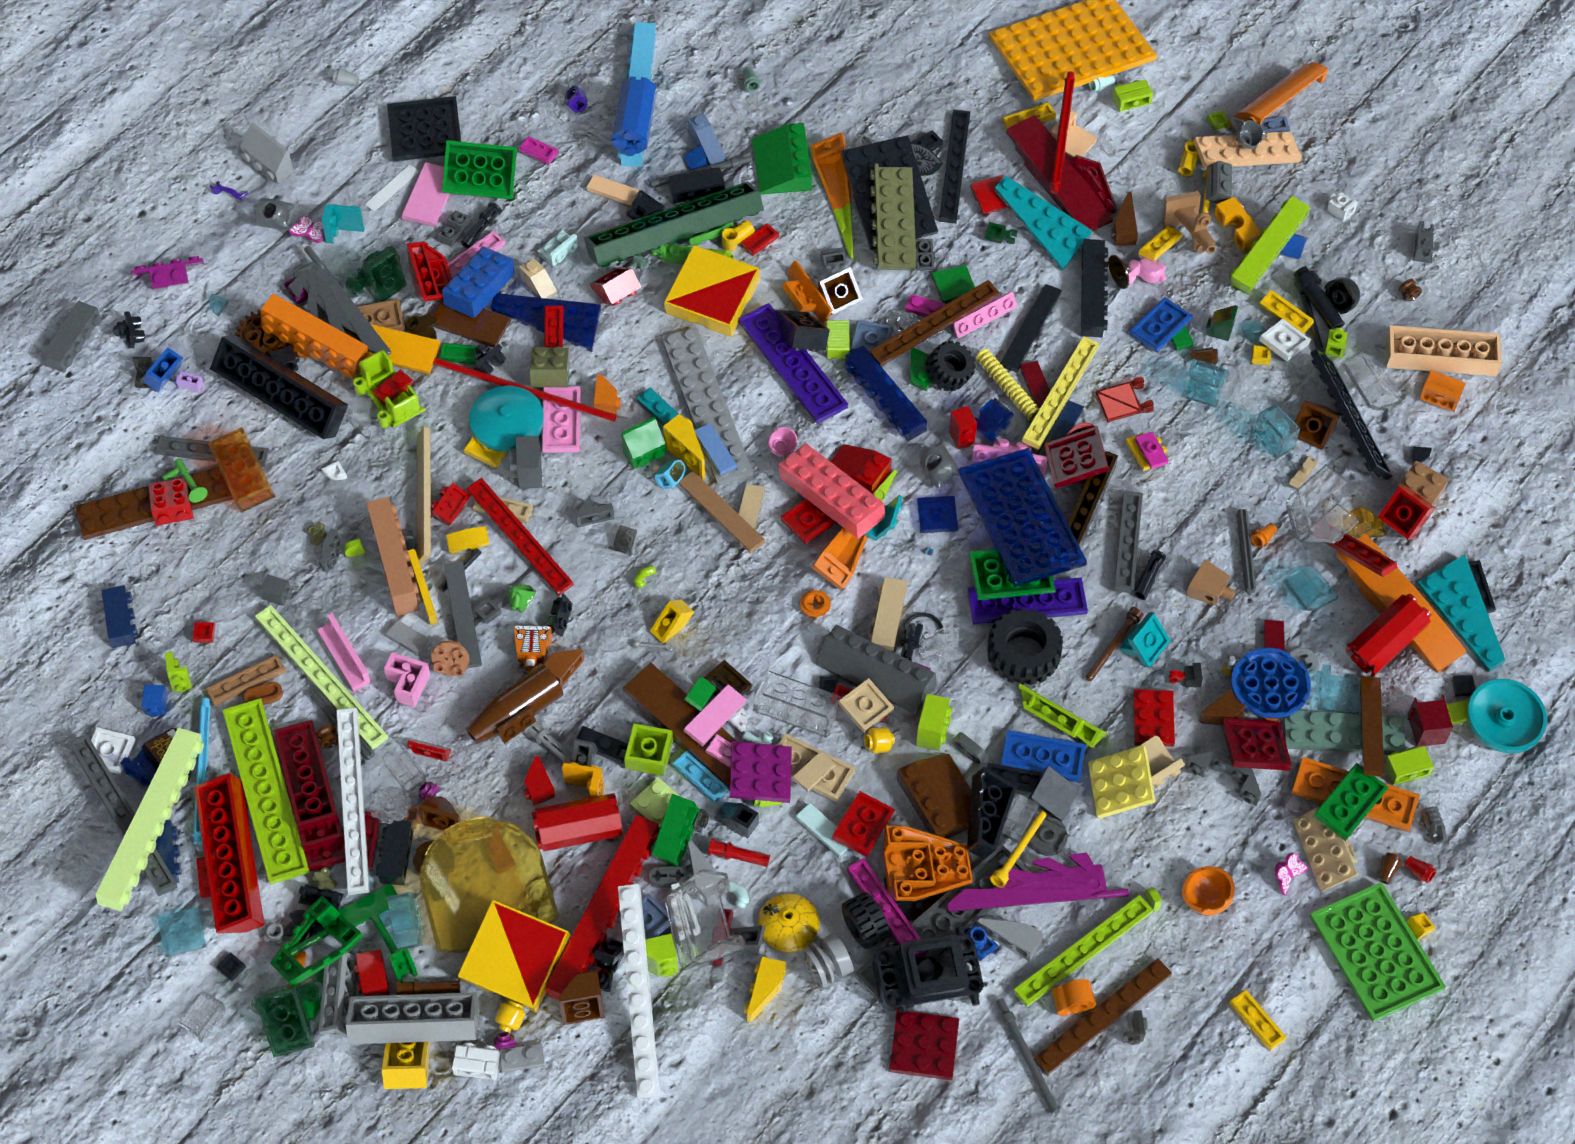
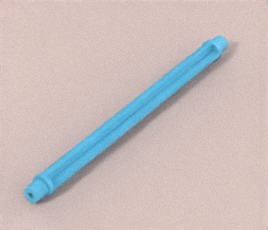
M202 698L201 705L199 706L198 733L201 734L204 747L202 753L197 755L196 786L207 782L211 710L209 698ZM195 795V818L192 836L194 837L195 845H202Z

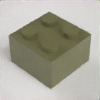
M532 347L529 369L531 387H568L570 369L569 348Z

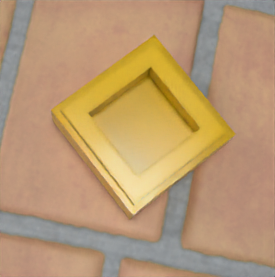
M1253 345L1251 363L1270 365L1271 349L1266 346Z

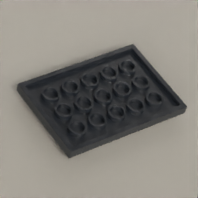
M908 135L840 152L870 250L876 249V247H873L875 230H872V219H875V215L871 213V204L874 203V197H871L873 180H870V169H873L874 164H878L879 167H912L915 239L938 234V228Z

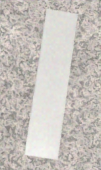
M409 164L365 205L376 211L420 171Z

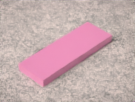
M727 685L684 728V732L703 747L746 703L747 699L730 685Z

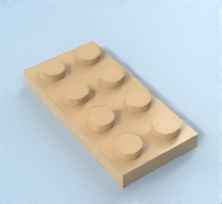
M787 733L784 734L778 744L781 746H792V781H794L793 776L821 751ZM823 752L835 763V767L811 790L837 802L852 778L856 767Z

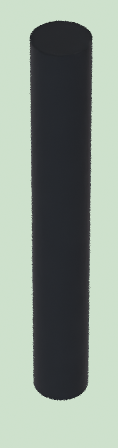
M478 548L463 561L464 570L482 554ZM446 580L438 587L443 593L448 589Z

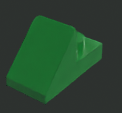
M699 677L696 683L694 682L690 687L685 700L701 711L716 687L705 678Z

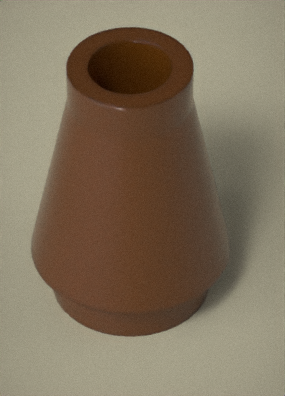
M1209 347L1192 350L1191 361L1210 365L1218 363V349Z
M1387 852L1385 856H1382L1379 882L1387 885L1390 884L1392 878L1402 865L1401 858L1398 855Z

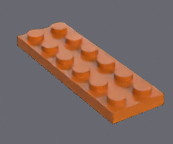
M1303 757L1291 794L1322 804L1349 771ZM1386 784L1389 787L1365 818L1409 832L1420 794Z

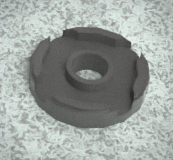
M1045 817L1029 841L1030 847L1038 854L1044 856H1053L1060 853L1066 847L1068 840L1065 825L1057 818ZM1049 832L1053 835V838L1046 840L1042 834Z

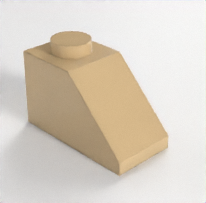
M535 258L519 267L521 280L542 302L557 293L546 270Z

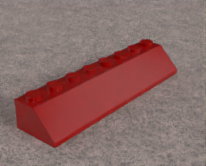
M229 772L194 787L215 929L218 934L246 933L265 925L242 780Z

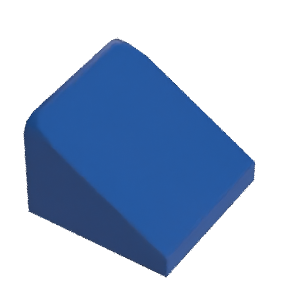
M698 146L684 156L689 170L706 166V157L701 146Z

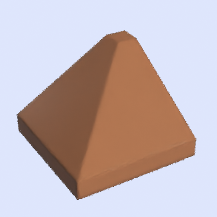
M421 804L405 808L404 821H412L413 825L421 824L423 821L419 809Z

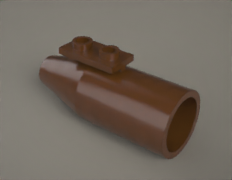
M539 664L493 696L466 727V731L476 744L500 736L505 744L535 723L536 719L534 716L564 695L563 690L553 673L544 664Z

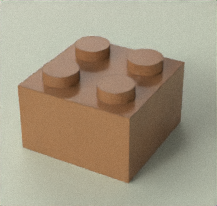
M1415 461L1398 487L1408 486L1434 506L1445 491L1449 478Z

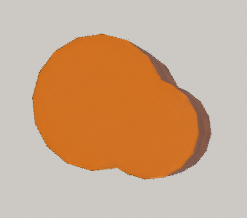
M1088 979L1072 980L1051 991L1056 1012L1059 1016L1084 1013L1096 1006L1091 982Z

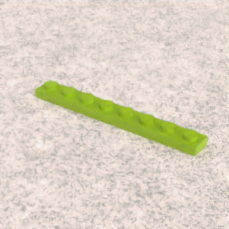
M1140 895L1017 986L1013 991L1014 994L1026 1007H1029L1153 913V909Z

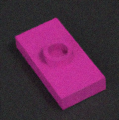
M530 136L519 147L521 153L548 165L558 154L557 148Z
M1153 431L1135 437V442L1150 469L1168 464L1169 460Z

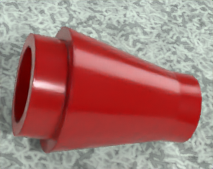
M1412 856L1404 864L1421 882H1431L1437 872L1434 865Z

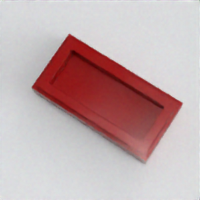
M766 223L741 241V246L754 256L779 238V233Z

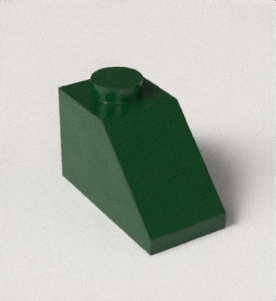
M1233 305L1214 311L1213 317L1208 318L1206 328H1209L1208 336L1229 341L1238 306Z

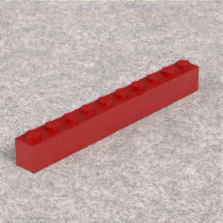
M638 815L635 816L545 986L547 996L558 1000L572 979L577 974L588 970L590 963L593 964L596 961L594 959L595 951L606 941V933L609 928H613L616 921L615 916L620 911L618 886L633 885L634 879L641 875L643 870L642 864L644 860L649 859L652 852L651 847L657 841L659 835L658 823Z

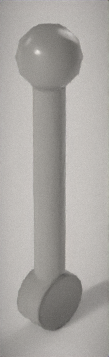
M638 640L632 643L635 648L642 646L665 649L667 652L673 650L671 643L659 645L641 643Z

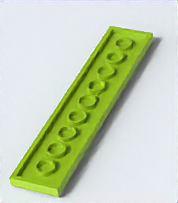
M262 699L223 709L270 885L310 873Z

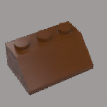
M586 970L577 974L558 998L563 1025L605 1018L598 972Z

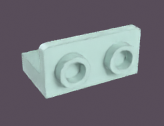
M562 230L537 251L538 256L553 267L560 263L570 252L575 251L578 246L577 235L573 234L570 236Z

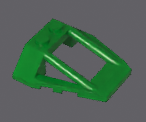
M323 896L306 910L303 915L305 919L301 925L295 926L292 931L294 935L288 943H283L270 962L290 985L304 981L338 960L364 938L363 934L352 923L350 924ZM315 920L325 928L296 945ZM329 935H332L342 945V947L305 968L293 957Z

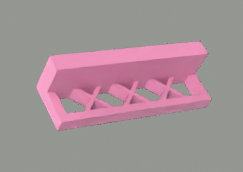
M333 613L327 615L329 624L317 629L354 692L371 683L369 674Z

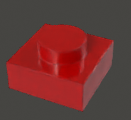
M195 622L193 642L213 643L215 623Z

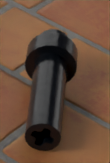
M1307 266L1299 268L1293 276L1296 279L1294 286L1300 295L1306 294L1329 330L1342 328L1345 322L1320 287L1322 280L1314 270L1310 271Z

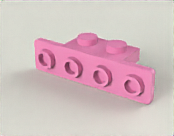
M1009 291L953 323L956 337L961 338L1015 309L1017 304L1014 293Z
M995 439L993 447L974 444L972 454L973 462L1042 475L1046 472L1048 458L1047 456L1030 454L1032 446L1023 442H1009L1007 439Z

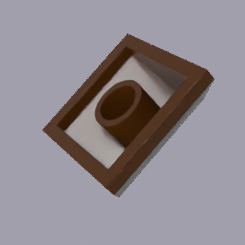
M851 267L818 281V290L833 309L831 315L863 300Z

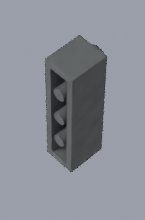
M81 301L76 303L41 354L45 366L64 373L72 365L73 359L81 351L83 344L90 338L92 331L101 321L97 307Z

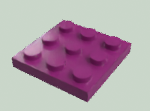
M732 741L729 798L790 803L792 746Z

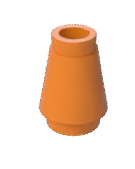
M1269 523L1255 530L1251 536L1252 544L1257 548L1265 547L1277 532V527L1273 523Z

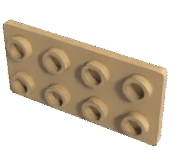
M1316 808L1294 818L1293 823L1320 891L1324 892L1358 876L1354 866L1358 860L1349 838L1346 841L1313 817V814L1318 809Z

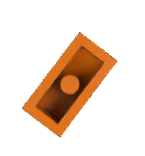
M597 374L594 408L617 415V409H621V398H618V391L605 377Z

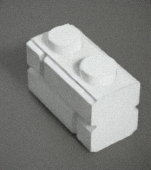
M463 1043V1046L457 1045L452 1066L453 1073L458 1076L496 1080L500 1063V1052L495 1047L488 1045L484 1046V1048L475 1047L471 1043Z

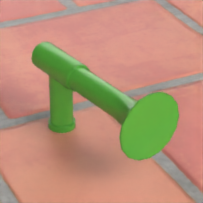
M176 459L174 461L176 467L167 474L162 475L165 481L171 480L180 473L191 490L189 500L195 503L202 501L207 496V489L198 487L183 461Z

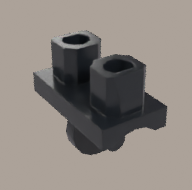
M125 311V319L122 322L116 323L117 325L113 328V334L121 339L126 337L128 348H134L135 343L144 342L145 333L144 330H135L141 328L140 316H131L130 311Z
M478 345L475 348L477 354L473 357L476 361L479 358L481 359L475 363L473 369L491 374L494 371V368L489 364L491 361L498 367L501 366L506 360V357L501 352V345H496L491 351H489L490 348L487 345L484 348Z

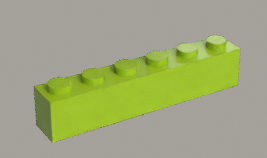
M1291 196L1288 201L1285 200L1279 214H1274L1270 221V226L1262 230L1261 238L1253 242L1249 254H1244L1240 261V266L1238 268L1235 267L1230 274V284L1248 295L1309 215L1310 206L1294 196Z

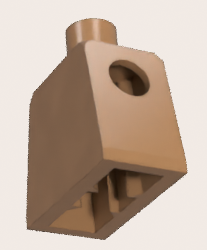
M1205 559L1189 584L1186 596L1216 605L1221 597L1232 601L1236 591L1227 587L1230 576Z

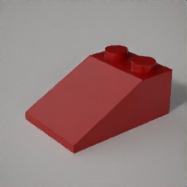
M843 444L830 462L873 494L891 472L892 459L876 450Z

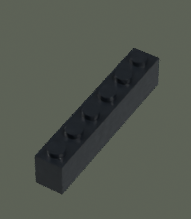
M1083 240L1081 337L1103 338V332L1107 331L1108 320H1104L1108 313V305H1105V301L1108 299V290H1105V287L1108 286V276H1105V272H1108V262L1105 261V258H1108V247H1105V240Z

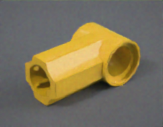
M1190 140L1185 144L1178 172L1182 176L1188 177L1193 175L1199 157L1193 142L1194 140Z
M744 220L734 228L725 229L722 232L721 242L723 250L730 252L736 250L737 244L755 232L752 223Z

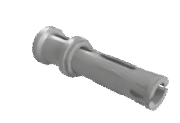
M537 719L535 723L523 731L535 738L537 744H543L564 763L572 762V753L550 735L549 729H544L537 723Z

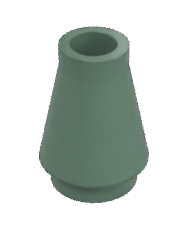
M747 67L743 70L744 88L750 92L757 91L760 87V80L753 72V69Z

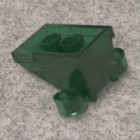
M388 246L382 251L377 250L363 260L362 267L357 269L358 273L350 274L345 282L347 290L353 295H358L365 287L375 303L386 301L407 286L400 264V256L393 246Z
M306 980L303 986H301V983L276 988L271 987L266 992L257 993L252 999L251 1009L261 1017L273 1057L315 1046L306 1001L316 1002L321 997L323 986L318 980Z

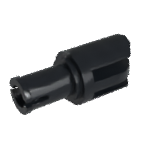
M904 623L900 639L902 646L900 656L912 661L913 651L919 647L923 624L917 623L915 625V623H909L908 625Z

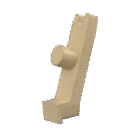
M1310 455L1296 475L1290 480V486L1299 490L1317 466L1319 459L1312 461L1313 456Z

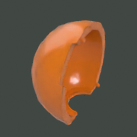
M1205 866L1197 868L1188 874L1183 884L1182 895L1184 901L1193 912L1204 916H1212L1221 913L1231 905L1234 899L1235 885L1233 878L1227 871L1219 867Z

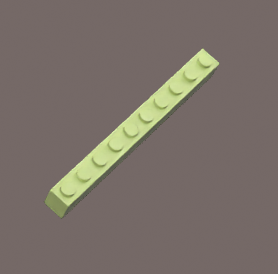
M181 728L177 729L96 892L98 905L122 911L124 905L129 903L133 887L138 885L139 874L147 866V857L150 853L154 852L156 839L162 835L166 819L168 820L171 817L172 806L178 802L182 786L185 787L187 784L188 773L194 769L197 755L202 753L204 743L202 742L201 734Z

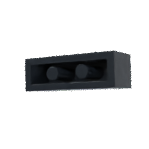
M717 167L669 176V189L675 204L691 201L725 189V182L721 168Z
M388 819L387 826L383 827L382 839H384V843L379 847V857H381L380 864L376 865L375 875L378 876L380 884L391 883L392 885L405 886L414 834L412 821Z

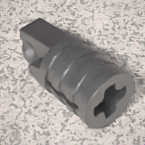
M1432 806L1423 809L1420 813L1433 843L1439 845L1446 842L1445 825L1438 807Z

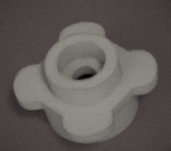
M270 923L266 930L267 934L264 935V940L266 942H276L277 945L284 942L283 932L286 926Z

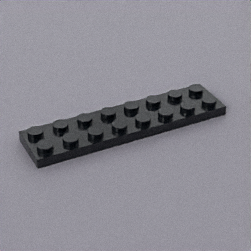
M1313 350L1310 352L1313 358L1311 361L1314 367L1319 369L1321 373L1319 377L1328 387L1326 389L1327 393L1331 398H1334L1336 402L1334 406L1343 416L1342 422L1347 428L1349 427L1351 431L1349 435L1358 445L1357 451L1365 458L1366 468L1369 472H1374L1378 477H1382L1385 480L1390 479L1393 475L1333 360L1319 350Z

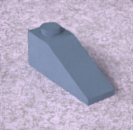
M704 113L688 119V132L697 147H702L709 166L727 161L715 132Z

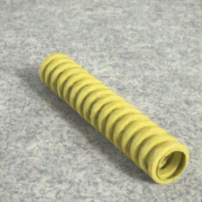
M989 349L981 350L976 355L977 362L996 381V384L1003 389V392L1020 409V412L1027 417V420H1034L1040 408H1037L1038 406L1034 404V401L1020 388V385L1003 368V365L1000 364Z

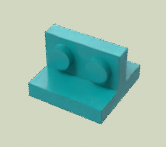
M1148 612L1120 649L1123 654L1138 656L1142 665L1150 668L1171 640L1155 613Z

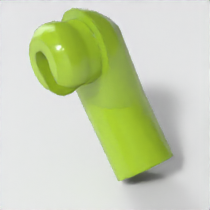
M650 565L637 571L633 578L636 588L644 587L646 584L644 579L656 574L654 566Z

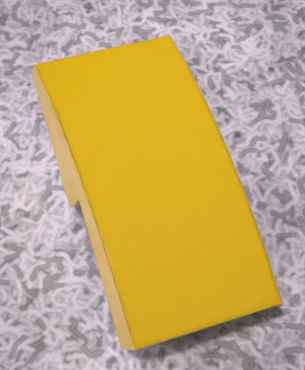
M485 526L464 529L446 535L449 552L452 554L468 548L475 550L490 544L487 527Z

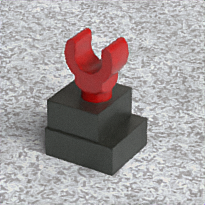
M1200 662L1193 663L1192 666H1184V672L1177 670L1169 671L1170 683L1185 680L1186 688L1202 686L1203 676Z

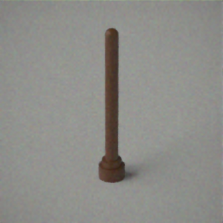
M1136 607L1129 609L1126 614L1127 620L1086 675L1087 681L1090 682L1095 678L1131 626L1141 621L1144 614L1140 609Z

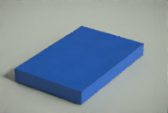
M1164 297L1129 330V335L1158 353L1172 337L1192 320L1193 315Z

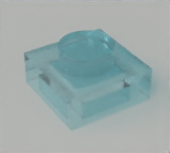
M1258 319L1242 326L1241 330L1250 343L1258 341L1260 336L1266 332Z

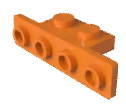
M793 261L787 271V275L792 281H785L782 288L800 312L814 311L821 322L825 323L833 309L799 262Z

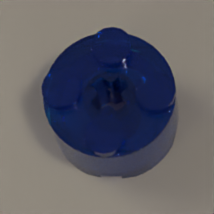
M990 399L980 409L979 418L975 417L977 421L976 430L993 443L998 438L999 432L1002 429L1005 431L1011 425L1010 420L1014 413L998 399Z

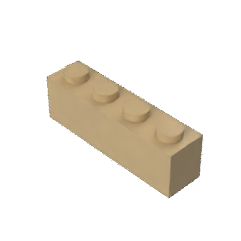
M884 577V582L879 584L878 595H881L880 600H876L874 611L877 612V616H873L871 628H874L873 633H869L868 640L894 652L907 591V581Z

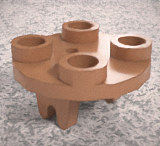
M442 641L433 648L431 653L433 669L438 673L448 676H462L470 662L469 654L460 645V641Z

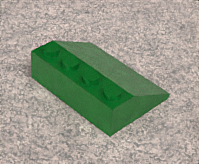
M804 123L786 124L752 138L760 195L812 190V174Z
M446 140L442 193L513 200L517 147Z
M1045 544L969 552L968 566L978 600L1055 592Z

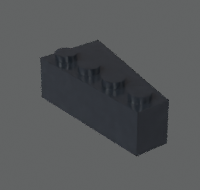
M985 767L972 776L967 850L983 860L996 851L1017 789L1015 784Z

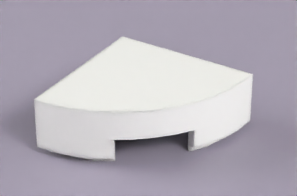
M339 461L322 468V473L330 479L343 480L347 478Z
M742 707L728 720V723L741 735L745 732L748 724L747 714Z

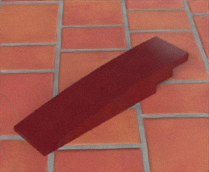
M1036 115L1006 129V134L1016 145L1015 150L1025 161L1024 166L1064 213L1093 232L1113 222L1112 217L1066 152L1062 167L1061 186L1057 194L1050 192L1057 141Z
M313 720L273 730L309 871L346 862L345 840Z

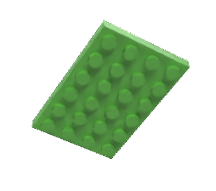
M1382 882L1310 913L1311 921L1372 1023L1445 990L1444 982Z

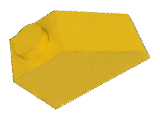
M683 600L669 601L650 632L662 643H665L686 626L694 611Z

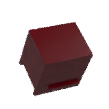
M1441 694L1439 700L1418 702L1415 697L1407 713V720L1410 722L1416 747L1446 744L1453 725L1444 694Z

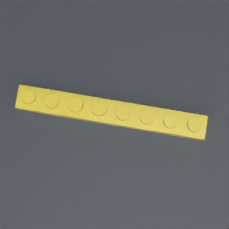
M1083 336L1023 436V443L1039 450L1097 352L1100 343Z

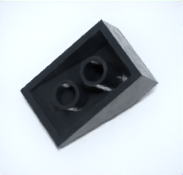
M776 310V316L785 342L791 346V349L797 351L808 349L812 352L826 350L830 329L809 312Z

